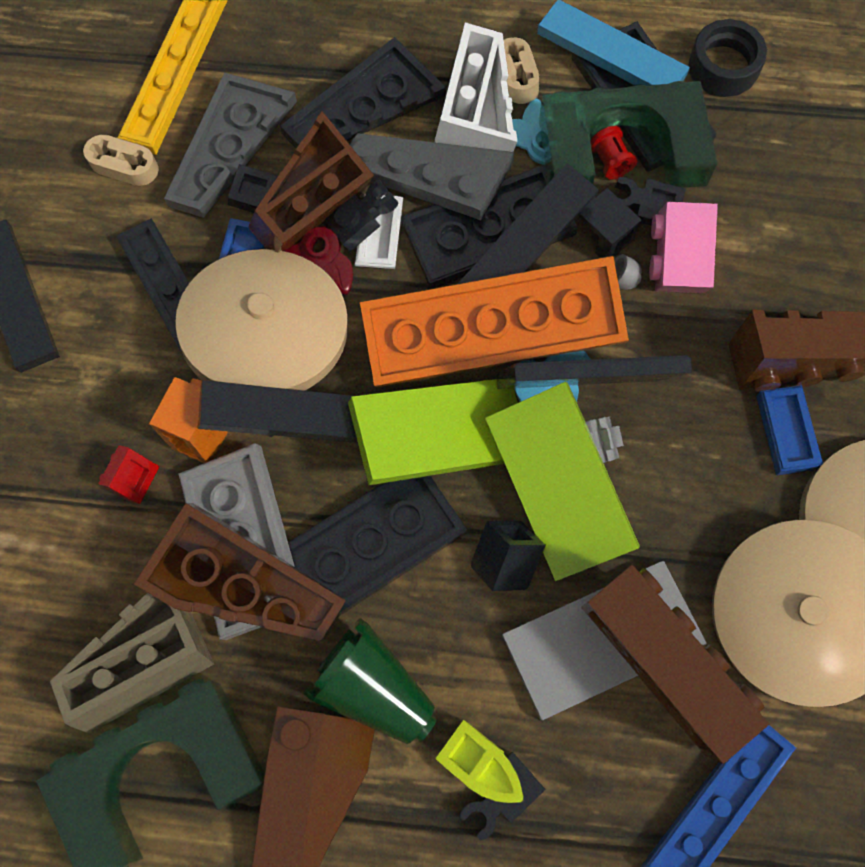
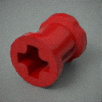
M618 126L602 129L589 142L591 151L599 155L604 165L603 173L609 180L623 177L633 170L638 162L635 155L628 152L622 141L623 133Z

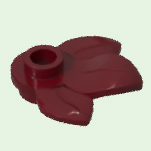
M326 227L312 228L303 236L301 243L294 244L285 251L301 256L322 268L334 280L343 295L349 294L353 283L352 263L340 252V240L332 230ZM319 240H324V250L318 253L314 252V244Z

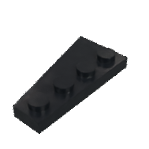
M394 37L280 125L281 133L297 148L321 111H323L345 140L349 141L355 138L357 133L364 134L444 97L446 87Z

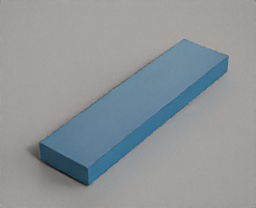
M561 0L555 2L538 25V35L667 103L686 78L690 68Z

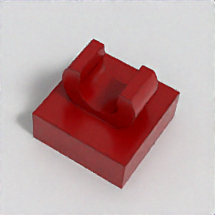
M119 445L115 453L109 458L111 461L104 474L100 475L98 484L124 499L140 505L160 466L134 450Z

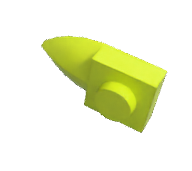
M463 720L435 759L469 789L482 797L504 803H519L524 799L518 775L509 759L503 754L504 751L470 723Z

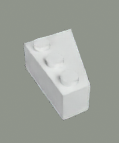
M465 22L435 143L514 152L517 144V134L513 130L511 116L513 106L507 87L508 69L503 33Z

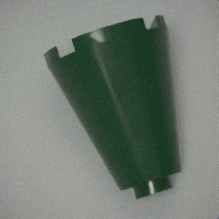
M359 618L355 622V630L358 633L355 634L348 629L317 669L321 673L320 677L314 684L309 681L303 694L312 702L405 744L411 743L414 739L419 742L423 741L436 723L437 719L432 716L435 705L372 627L362 618Z

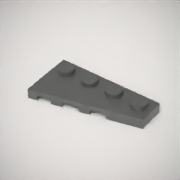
M224 72L164 197L167 206L204 218L234 181L239 164L244 166L248 164L297 103L295 92Z
M357 133L350 144L374 174L370 182L374 183L380 180L387 188L478 220L482 219L514 163V152L360 133Z

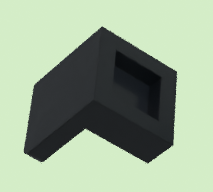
M608 188L591 200L579 213V218L600 237L595 251L600 258L614 257L634 241L641 223V219Z
M486 521L471 561V567L492 591L526 590L531 583L546 545L522 521Z

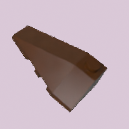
M185 503L134 582V585L174 609L187 612L193 611L219 617V619L227 621H238L318 641L323 639L346 601L194 503Z
M277 706L267 757L252 867H320L338 828L347 814L349 806L368 772L375 733L374 729L349 718Z

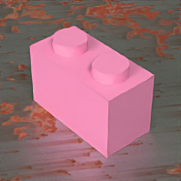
M666 202L659 210V214H654L651 237L652 239H657V255L651 256L649 277L650 280H655V291L705 293L714 287L718 204Z

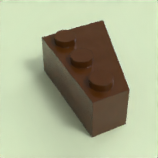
M321 111L285 168L280 172L254 211L248 228L266 249L275 250L277 253L289 249L312 228L318 227L325 222L328 216L354 194L357 197L362 194L374 176L323 111Z
M752 309L729 343L739 390L754 388L756 392L777 389L781 384L796 383L797 386L807 387L818 384L823 379L837 377L838 381L847 382L865 375V312L820 311L817 313L818 318L815 319L800 318L799 310H787L783 313L784 318H766L764 310Z

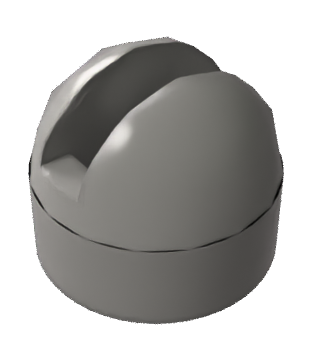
M624 254L614 259L619 289L630 290L635 288L641 282V265Z

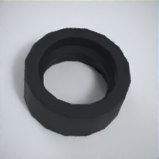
M724 19L716 20L706 25L697 35L690 55L688 66L690 67L691 78L701 89L712 95L728 97L742 94L753 86L765 64L768 51L765 39L756 28L744 21ZM720 46L733 48L746 58L748 66L738 70L721 68L712 63L706 55V51Z

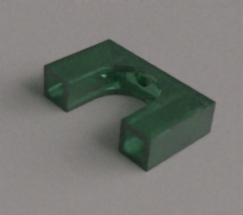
M675 81L670 84L649 86L639 84L626 88H596L591 91L580 92L559 91L553 94L542 95L539 125L541 127L542 145L545 152L544 159L548 183L568 162L593 184L596 174L590 139L600 130L616 125L638 128L655 140L661 151L667 184L682 188L707 186L714 173L717 159L700 81Z
M203 678L185 685L177 692L180 698L164 707L161 702L147 707L135 716L138 721L137 723L121 731L120 727H115L102 733L93 740L95 747L80 756L76 751L57 759L49 765L52 772L36 780L73 867H130L143 859L122 812L119 790L122 776L130 761L141 750L152 744L167 741L184 749L194 760L218 810L232 806L264 786L265 772L220 683L211 680L205 683Z

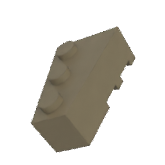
M149 593L143 596L134 606L129 604L119 614L121 619L100 639L95 637L50 681L64 723L90 734L214 665L192 612L174 609Z

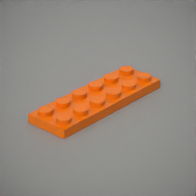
M613 256L360 302L375 387L600 348L629 341Z

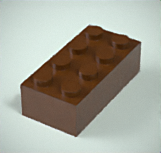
M632 564L581 608L705 756L724 764L770 725L760 713L765 707L745 684L738 687L725 673L730 666L713 646L708 645L704 648L695 638L692 632L696 629V626L685 612L678 606L671 610L658 595L663 591V588L654 576L645 568L638 571Z

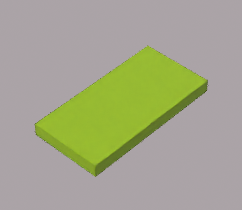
M497 379L352 396L348 405L368 485L505 464L485 418L517 404L514 389H497Z
M568 382L556 385L485 418L534 533L546 545L543 553L555 581L639 549L638 540Z

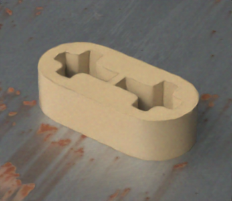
M507 38L504 40V48L508 69L507 87L509 98H512L514 103L526 104L538 96L539 72L529 44L521 38ZM511 56H515V59L519 60V62L513 63ZM522 78L524 85H521L517 79Z
M97 135L89 139L84 146V157L93 171L100 175L137 186L151 183L158 175V164L153 154L142 145L109 135ZM108 151H110V153H111L112 156L105 155V154H106ZM142 161L145 162V166L140 165ZM130 164L136 165V169L133 170Z

